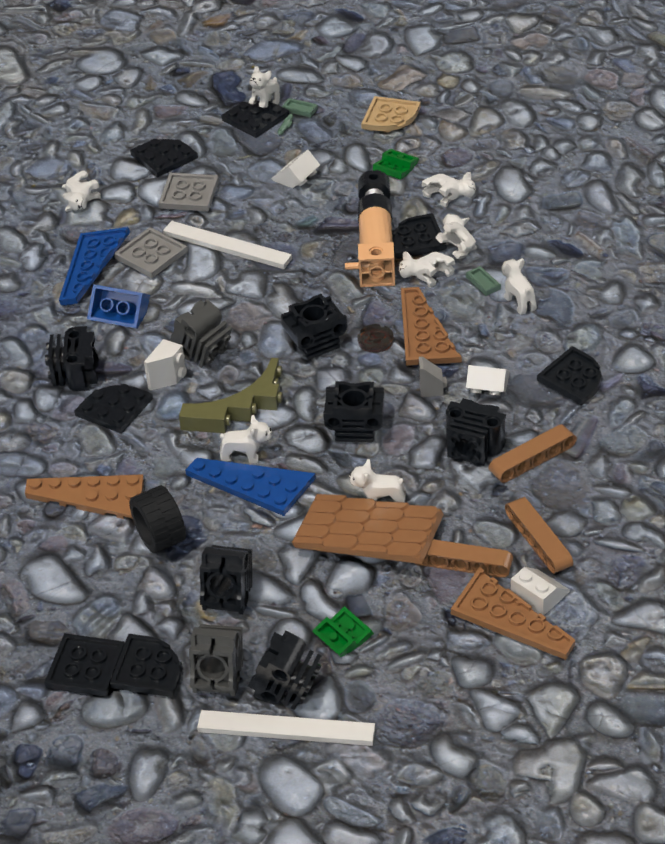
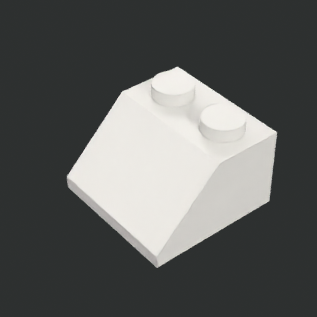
M306 150L291 160L271 179L290 188H294L297 185L302 186L308 181L307 177L310 178L317 173L315 169L320 164L311 152Z
M163 339L144 361L149 390L175 385L185 377L187 368L185 367V355L182 345Z
M468 365L466 388L471 389V393L482 394V390L489 391V395L500 396L501 392H506L510 371L507 369Z
M524 567L511 578V591L531 605L532 610L538 614L545 615L570 593V589L538 569Z

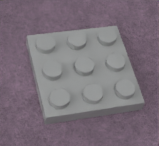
M169 173L159 200V208L209 211L219 182L218 175Z
M149 227L116 251L114 256L118 261L153 278L187 253L188 248L186 245Z

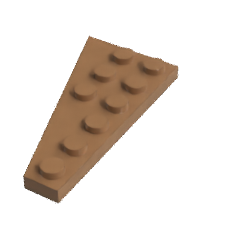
M481 567L478 568L451 608V615L564 660L567 659L575 646L574 638L557 625L553 626L544 615L533 611L531 605L510 589H505L499 585L498 580L486 575L485 570Z

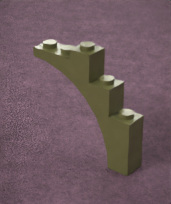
M271 358L263 374L252 385L239 393L212 402L183 403L179 414L181 430L226 433L227 426L231 425V421L251 422V416L253 414L256 415L257 409L277 411L279 403L283 401V392H280L278 379L282 376V366H279V358Z

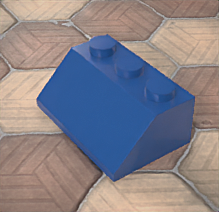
M93 284L87 319L138 329L147 313L150 295Z

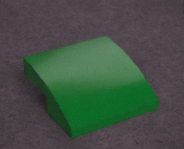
M389 149L382 153L380 161L373 164V170H380L386 175L403 179L413 170L419 158Z
M345 606L331 619L326 617L312 630L339 657L352 652L374 634L366 624Z

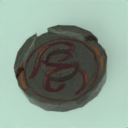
M371 324L360 330V333L357 335V342L362 350L379 353L393 345L394 335L392 330L385 325L381 327L380 324Z

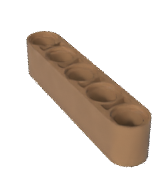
M560 424L495 458L489 464L488 469L500 482L506 483L570 449L575 445L577 437L564 425Z
M525 497L505 504L507 516L551 573L555 574L573 566V559L569 551Z
M433 539L423 563L417 565L474 574L481 567L488 576L504 578L510 573L513 555L506 550Z

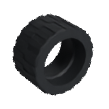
M159 485L130 498L129 506L134 524L149 551L158 553L186 539V529L180 510L166 487Z

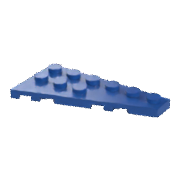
M128 227L80 233L59 298L61 305H73L80 301L129 235L130 230Z
M196 458L185 469L186 475L282 516H285L316 479L315 473Z

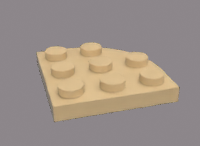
M374 96L361 123V129L389 133L406 127L416 119L421 108V102Z

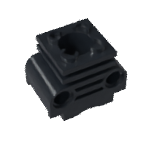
M318 294L307 301L289 305V312L281 314L282 327L307 360L341 347L339 336L343 335L347 330V316L341 313L332 302L330 296L324 297L322 294Z
M87 326L67 329L64 335V346L61 334H57L56 344L54 334L50 335L49 342L46 343L48 355H45V364L49 366L48 378L52 379L53 387L57 386L58 376L60 386H64L65 374L68 388L72 391H90V384L98 383L96 369L99 366V356L94 347L95 334L94 332H87Z
M335 381V387H326L325 408L323 412L324 425L326 428L335 431V442H374V432L382 427L384 388L374 387V382L348 383L345 381Z
M462 398L460 403L451 401L446 409L447 457L484 466L488 455L495 456L500 454L506 443V414L499 413V407L494 405H482Z
M216 545L206 547L202 553V564L200 566V605H202V610L233 611L243 615L248 604L249 592L252 588V549Z
M286 630L283 636L274 632L270 640V646L262 656L255 670L256 674L252 676L247 687L255 690L254 697L273 705L280 701L284 691L287 690L289 692L283 705L287 706L290 698L295 694L297 696L291 706V709L295 710L298 703L303 704L306 698L304 692L308 693L316 677L313 673L318 674L322 666L318 662L322 655L317 654L312 666H309L308 663L314 651L310 650L304 662L300 661L306 649V643L303 639Z

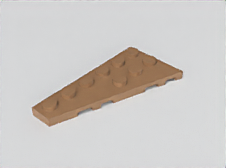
M401 288L406 366L419 365V357H424L433 364L462 363L461 355L455 350L453 342H450L447 332L439 319L435 317L432 308L428 306L427 300L420 288Z
M140 474L27 479L25 496L27 499L46 503L50 501L58 502L60 506L65 507L72 505L76 506V509L105 515L110 513L121 519H124V517L132 518L129 501L131 497L143 493L144 476Z

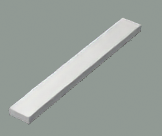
M171 221L163 230V234L168 237L285 269L292 260V254L174 221Z
M201 710L197 730L201 733L373 746L375 723Z

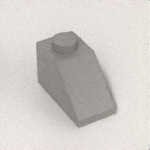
M419 357L421 397L444 396L443 388H447L446 377L442 376V369L424 357Z

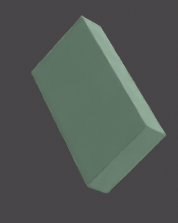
M288 98L282 106L289 110V113L310 118L318 109L317 104Z
M481 266L466 272V278L485 296L501 290V284Z

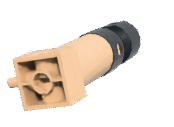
M380 170L367 171L360 176L358 181V197L360 200L358 203V262L345 263V269H359L360 287L395 286L390 180Z

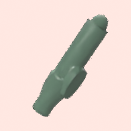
M292 114L285 118L277 131L278 135H283L286 129L290 128L294 117Z

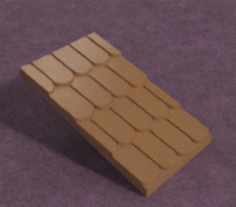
M317 494L292 544L295 548L422 564L444 514L441 509H437L435 506L409 505V503L381 502L366 498H347L346 495Z

